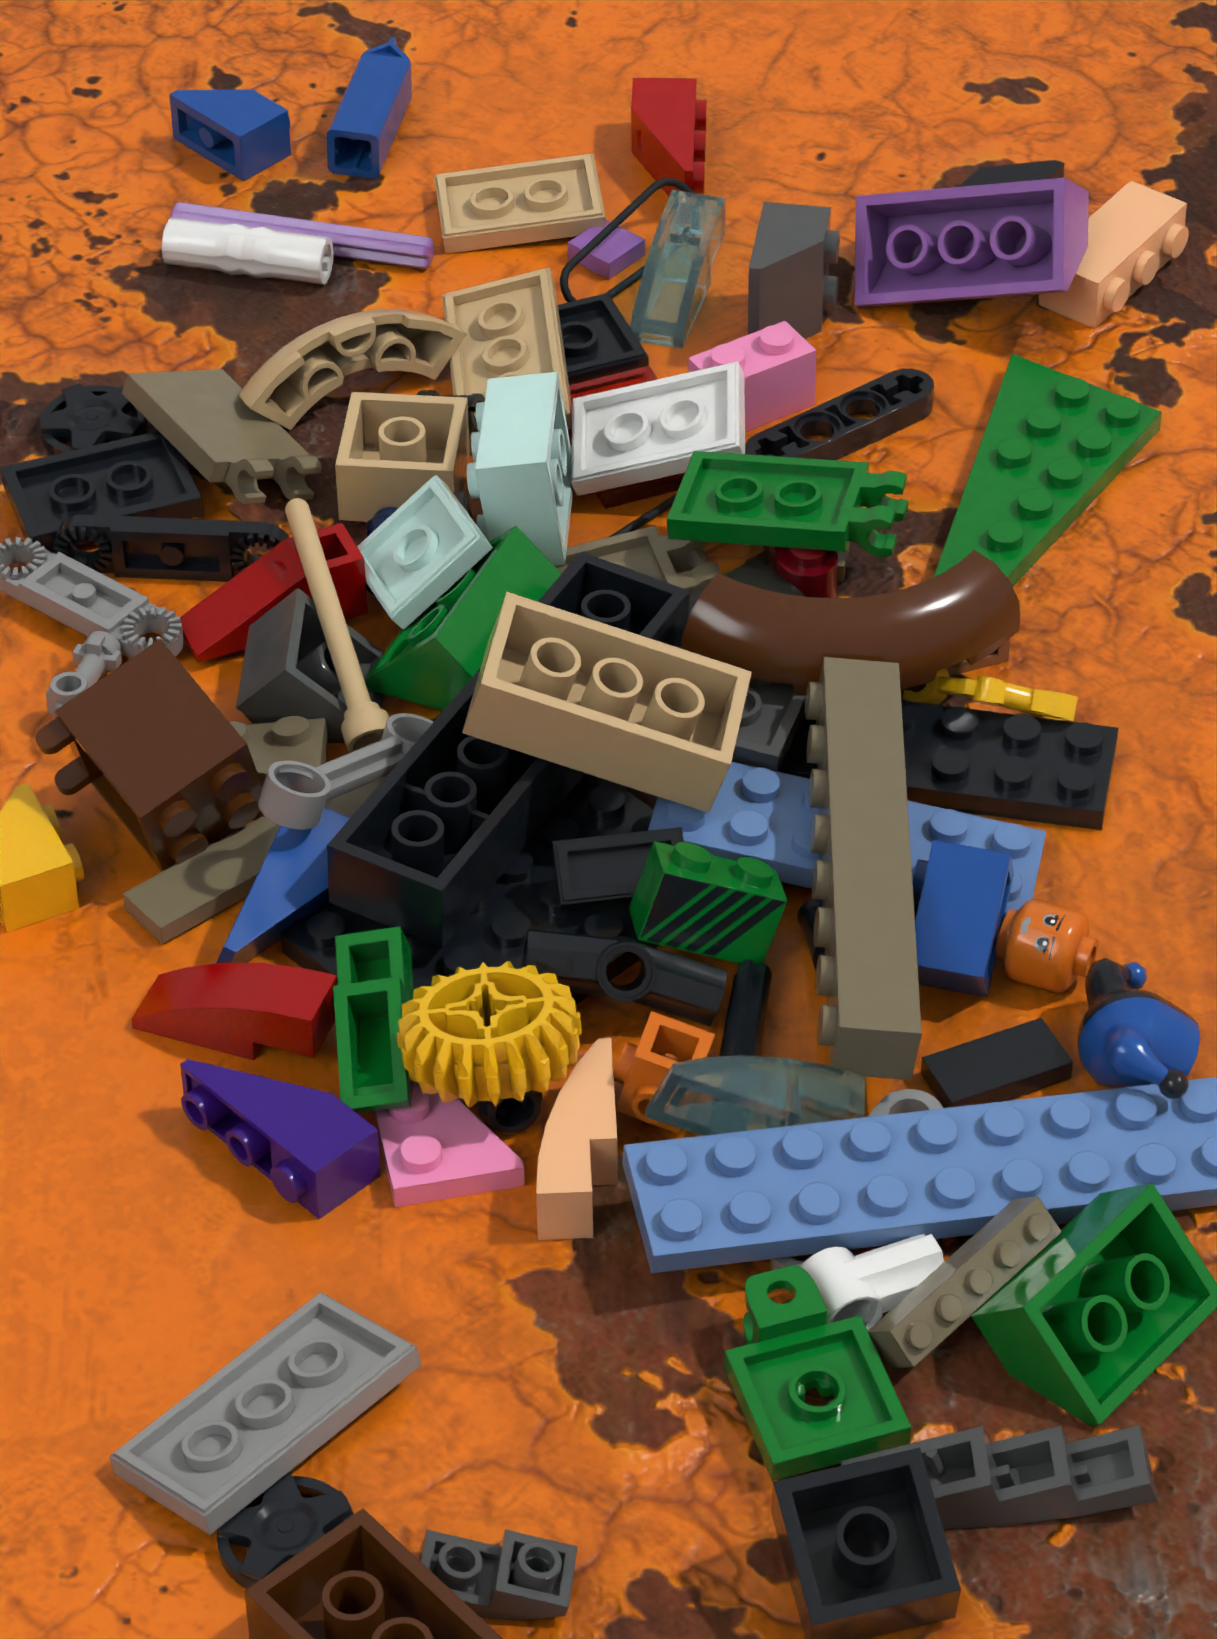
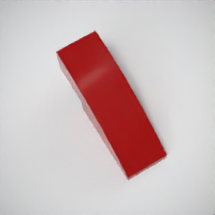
M216 963L186 967L158 975L131 1019L132 1028L250 1060H255L263 1045L315 1058L335 1023L333 986L338 985V978L334 974L310 969L265 963Z

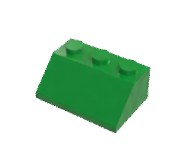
M517 526L512 527L490 541L489 543L493 548L409 626L404 630L401 628L365 677L366 686L371 691L444 711L481 668L488 640L506 592L538 602L559 578L561 573Z
M1148 1183L1104 1192L1096 1196L1061 1230V1233L1004 1284L971 1317L1009 1375L1087 1425L1098 1426L1217 1308V1283L1154 1184Z

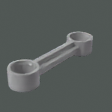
M395 714L387 719L380 741L322 765L313 767L302 762L289 760L273 763L268 769L258 801L259 810L272 822L287 828L305 830L316 827L322 819L328 800L387 776L431 726L433 721L415 714Z

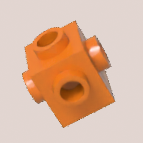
M651 1011L638 1046L625 1041L613 1074L614 1081L622 1083L624 1086L615 1108L616 1111L679 1134L688 1108L701 1113L715 1074L703 1070L715 1034Z

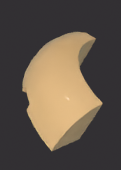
M376 309L346 315L314 327L279 349L252 375L240 391L239 396L251 410L292 430L300 418L315 403L334 389L343 385L344 376L351 373L374 368L377 372H413L436 380L467 333L440 318L413 310Z

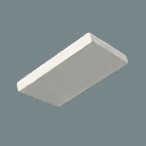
M739 361L573 398L571 485L577 496L685 473L694 451L745 454V378Z

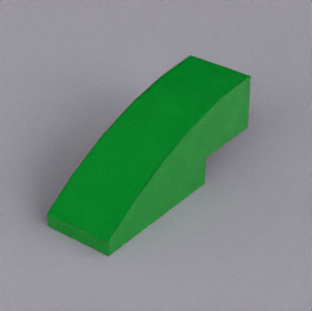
M400 926L335 936L338 985L333 986L340 1100L357 1114L411 1106L413 1081H409L407 1070L403 1067L401 1048L398 1047L397 1032H399L398 1020L402 1018V1004L413 999L411 947Z

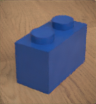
M933 840L929 860L918 859L912 883L913 898L920 899L915 919L919 985L988 997L996 961V944L1005 918L1014 877L1011 853Z

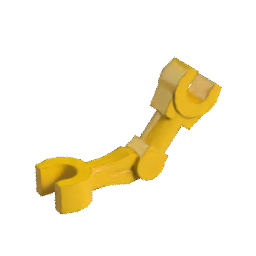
M946 668L938 670L936 678L932 682L927 683L923 690L919 692L904 690L902 697L906 701L939 705L947 697V694L973 698L972 701L1009 708L1038 718L1070 722L1074 720L1078 700L1077 696L1023 687L992 677L977 676V680L953 678L949 676Z

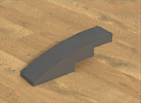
M1140 1425L1073 1442H1068L1062 1426H1057L990 1443L983 1426L841 1461L843 1466L920 1447L943 1529L1009 1526L1079 1517L1157 1501L1147 1443Z

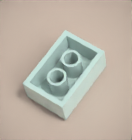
M558 371L488 379L485 401L476 403L478 432H472L471 448L473 462L467 463L469 495L471 499L480 498L483 514H477V526L489 542L512 527L517 526L554 566L565 565L574 489L571 485V445Z

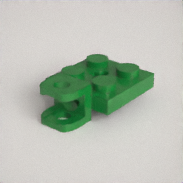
M791 1265L748 1277L745 1283V1304L748 1312L745 1314L743 1322V1336L746 1345L725 1350L724 1369L771 1480L776 1481L839 1464L842 1460L910 1444L911 1425L861 1315L827 1324L828 1311L818 1288L808 1272L798 1265ZM783 1288L791 1291L795 1297L793 1300H788L787 1303L780 1304L773 1302L768 1297V1294L774 1289ZM816 1388L822 1397L831 1395L835 1397L825 1406H811L804 1403L805 1391L808 1389Z

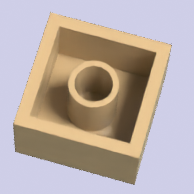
M351 392L335 464L339 520L383 523L435 475L447 484L452 492H462L470 454L468 399L464 397Z

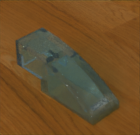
M677 190L671 191L651 244L629 326L639 342L683 349L711 285V265L725 235V198Z
M739 1055L705 1057L673 1063L646 1106V1117L703 1136L862 1118L865 1115V1076L823 1064L781 1057Z

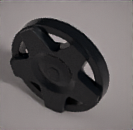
M79 383L62 389V395L46 406L41 416H39V429L44 447L50 454L56 455L108 443L111 440L116 441L147 434L148 422L122 394L124 386L119 388L103 385L84 387ZM130 411H132V412L135 414V416L137 417V419H135V418H133V417H131V416H129V415H127V414H128ZM55 438H70L71 447L60 443Z
M288 1472L217 1529L218 1550L224 1569L235 1582L248 1589L354 1515L348 1499L342 1491H338L322 1481L308 1477L292 1476L291 1472ZM230 1543L249 1548L243 1564L233 1554Z

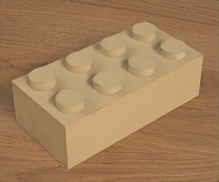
M506 592L488 640L462 733L709 813L731 766L752 672Z

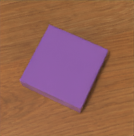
M606 226L590 227L569 241L568 259L571 260ZM618 226L579 264L610 279L645 256V239Z

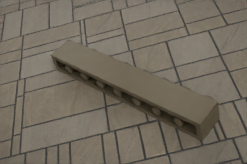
M823 657L819 682H808L805 700V719L816 720V725H810L807 763L817 764L818 769L811 770L808 792L809 807L819 808V814H814L812 818L810 852L821 854V860H815L812 899L823 900V907H817L815 914L814 947L825 948V955H819L817 961L815 991L818 996H827V1004H821L819 1010L817 1041L818 1045L829 1046L830 1074L911 1080L922 1029L899 663Z

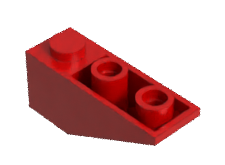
M633 78L631 101L632 154L655 181L662 178H676L687 184L695 194H704L707 100H696V78ZM674 186L661 187L685 216H693V208L690 201L681 190Z
M343 523L318 529L317 533L345 620L368 614L363 555ZM293 537L283 540L180 617L183 638L197 663L246 649L249 626L297 588L312 598Z

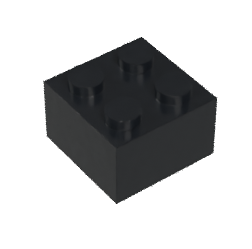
M920 1447L773 1482L771 1514L805 1639H868L956 1617L961 1588Z

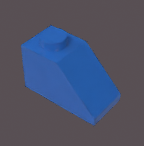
M253 89L176 90L169 94L173 139L240 180L245 181L291 155L288 110Z

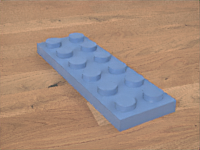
M731 762V766L709 813L658 797L648 831L682 827L684 842L701 846L709 851L711 855L736 861L740 857H751L761 860L777 871L780 882L811 889L815 860H821V854L810 852L812 818L814 814H819V808H810L808 805L810 779ZM907 800L912 881L918 859L928 861L933 840L1011 853L1014 877L1006 914L1010 909L1019 910L1025 902L1033 899L1046 831ZM913 898L914 912H917L920 899Z

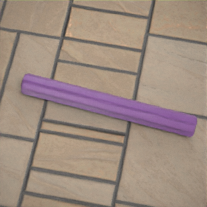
M184 202L176 203L170 215V218L219 224L239 223L250 228L267 227L280 232L327 237L333 243V257L427 269L434 255L433 240L426 236Z

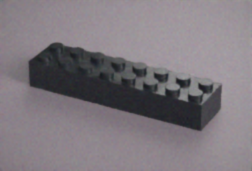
M580 552L538 602L680 648L683 632L689 619L690 591ZM480 669L327 845L329 903L389 927L400 926L404 933L442 948L585 774L584 772L463 734V728Z

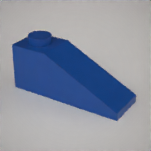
M325 807L319 825L314 828L299 830L280 826L216 963H248L281 940L282 933L329 903L327 845L350 818Z

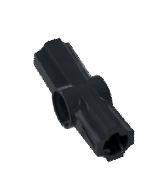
M527 929L522 959V968L528 965H535L539 974H556L558 983L569 986L571 993L609 996L617 1001L634 1002L708 1026L712 1025L714 1017L718 1013L728 971L648 946L632 937L620 935L610 938ZM621 952H632L638 955L641 961V971L638 977L626 985H616L610 982L606 975L610 959Z

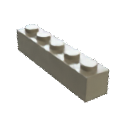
M1038 1196L1013 1199L868 1330L873 1343L890 1368L915 1367L1061 1233V1230Z

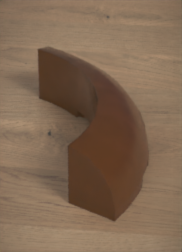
M973 550L961 562L944 573L925 582L897 591L863 597L817 598L789 595L760 589L717 573L704 588L691 611L683 632L680 648L751 671L749 686L752 684L753 678L793 685V692L797 695H806L809 681L819 682L823 657L899 663L900 688L902 690L930 683L936 678L938 670L950 667L963 660H967L970 665H973L1000 648L1019 631L1020 605L1010 580L994 562L976 550Z

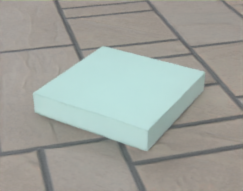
M437 475L427 481L357 546L364 557L367 585L389 617L403 630L493 548L448 485Z

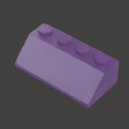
M1066 178L856 196L854 306L861 308L1067 292L1088 248L1089 191Z

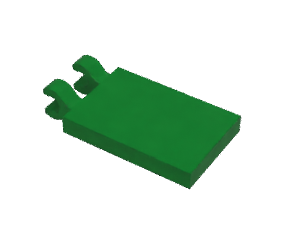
M694 451L667 517L668 539L841 552L847 551L851 541L857 543L872 556L888 557L893 554L897 535L881 534L875 529H891L893 522L904 520L908 509V500L892 499L886 494H903L907 475L899 471H887L881 474L869 473L868 462Z

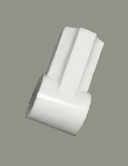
M921 1234L853 1256L852 1252L844 1247L825 1248L813 1254L801 1267L808 1272L818 1288L828 1311L827 1324L861 1315L868 1331L882 1318L883 1313L892 1310L944 1263L942 1249L933 1235L925 1236Z

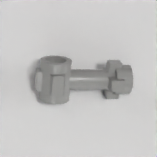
M105 631L92 632L84 644H77L72 653L73 663L78 665L75 672H63L51 680L50 687L46 692L48 712L54 714V719L57 718L55 713L57 709L91 687L98 680L104 678L108 671H114L121 665V645L113 635Z

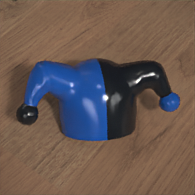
M1108 958L1092 962L1085 979L1088 1010L1080 1023L1077 1035L1078 1053L1085 1070L1097 1084L1111 1087L1156 1084L1161 1094L1169 1099L1183 1097L1189 1088L1187 1076L1198 1054L1200 1043L1198 1023L1191 1015L1161 996L1150 991L1140 990L1147 980L1145 968L1139 963L1132 962L1121 965Z

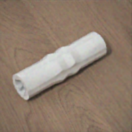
M172 217L168 219L163 232L162 258L166 264L216 270L229 275L246 274L254 278H277L323 285L327 283L332 270L333 243L327 237L280 232L267 227L250 228L239 223L219 224Z

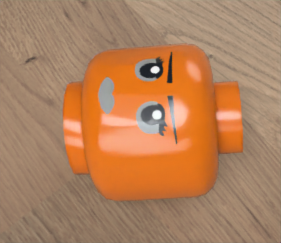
M1031 899L1025 902L1019 910L1010 909L1007 912L998 935L996 958L1004 961L1005 972L1010 979L1050 992L1062 993L1073 985L1077 976L1086 978L1092 962L1096 960L1099 942L1096 939L1089 938L1088 920L1079 910L1040 899Z

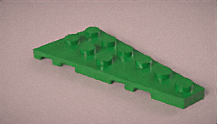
M1012 354L934 577L955 566L973 550H976L994 562L1010 580L1012 586H1014L1160 430L1162 412L1138 403L1131 398L1123 397L1089 384L1082 379L1071 377Z

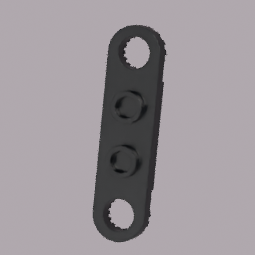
M74 515L65 519L60 524L53 552L56 554L61 552L99 573H114L115 577L228 582L259 559L247 550L250 548V545L256 547V543H259V546L262 547L264 543L266 548L269 549L270 547L274 548L290 537L280 527L266 522ZM81 535V539H85V536H89L88 541L91 542L95 539L94 544L96 546L99 545V548L96 551L80 550L71 543L72 538L76 540Z

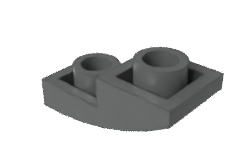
M506 1529L499 1546L426 1530L418 1560L480 1618L543 1619L561 1617L567 1613L578 1547Z

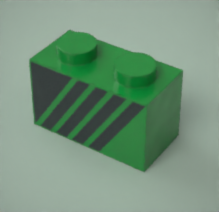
M654 841L630 903L629 912L638 940L735 963L751 959L755 964H763L787 904V898L777 871L761 860L751 857H740L736 861L711 855L709 851L693 843L679 842L673 846Z

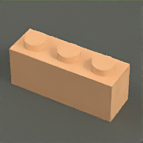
M1128 182L1088 218V248L1068 291L1039 294L1038 305L1095 329L1110 314L1120 311L1127 299L1142 285L1149 284L1156 275V272L1171 258H1177L1182 253L1189 236L1188 228L1185 227L1187 203L1136 182Z

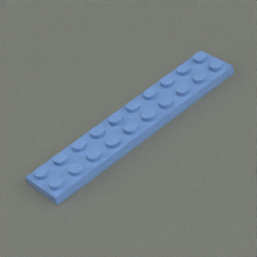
M1217 1077L1188 1080L1189 1088L1186 1094L1178 1099L1165 1097L1161 1094L1158 1085L1150 1084L624 1145L622 1164L651 1273L815 1254L825 1248L836 1246L844 1247L848 1250L883 1246L921 1234L925 1236L932 1234L935 1239L974 1235L1016 1198L1038 1196L1056 1224L1069 1223L1100 1193L1148 1183L1154 1184L1170 1211L1217 1205Z

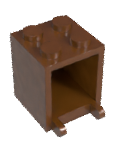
M161 639L55 711L57 718L42 727L36 734L37 745L43 753L55 754L67 745H70L76 758L56 773L55 784L58 790L64 795H73L91 783L162 872L175 864L179 865L204 852L214 840L230 829H238L247 825L259 812L258 801L263 786L247 743Z

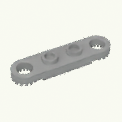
M16 537V542H11L10 538L4 539V545L0 543V591L86 636H89L94 631L110 633L119 641L122 649L121 654L130 659L154 643L153 638H149L148 642H146L145 637L140 639V636L151 632L163 633V639L161 640L175 657L181 652L184 645L182 623L180 617L175 616L173 610L167 612L165 607L159 608L149 603L148 597L61 552L54 554L46 550L44 546L41 547L38 541L32 543L31 538L27 537L25 541H22L21 537ZM14 563H28V569L25 566H21L20 572H18L17 567H14L13 572H11V567L8 566Z

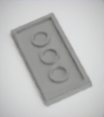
M320 1292L111 1454L109 1457L114 1474L208 1535H211L422 1366L418 1349L413 1344Z

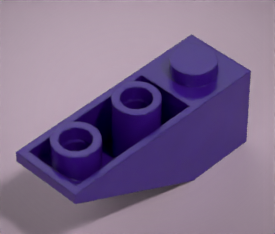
M189 1059L180 1064L184 1094L181 1097V1104L189 1120L201 1130H210L228 1145L231 1153L240 1163L245 1166L253 1165L273 1182L275 1188L284 1199L291 1203L298 1202L318 1219L328 1214L381 1176L378 1129L332 1093Z

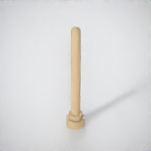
M294 498L287 503L285 513L347 706V710L343 715L344 721L341 724V732L347 751L351 753L381 740L389 714L387 711L380 709L379 705L370 699L309 505L303 499Z

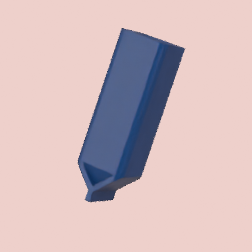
M391 37L388 43L366 50L357 63L326 135L328 169L334 174L374 179L380 175L412 98L411 63L407 55L396 46V37Z

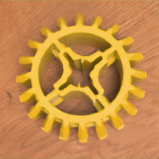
M511 961L505 962L500 967H487L482 962L479 968L465 970L458 966L454 975L449 977L433 976L431 987L421 986L414 989L413 999L402 1004V1018L398 1020L399 1032H397L398 1047L401 1048L403 1067L407 1070L409 1081L419 1083L423 1094L432 1095L439 1093L443 1103H450L460 1098L464 1099L467 1107H472L478 1101H492L496 1107L500 1100L514 1098L523 1102L526 1092L531 1090L541 1093L547 1092L549 1081H559L566 1078L567 1067L577 1063V1051L580 1047L579 1035L582 1034L580 1013L576 1012L575 1000L571 997L570 987L559 984L556 974H539L535 965L515 969Z

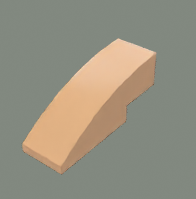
M598 1038L576 1064L560 1090L545 1125L537 1165L536 1204L538 1240L593 1238L592 1186L618 1185L617 1126L611 1038Z

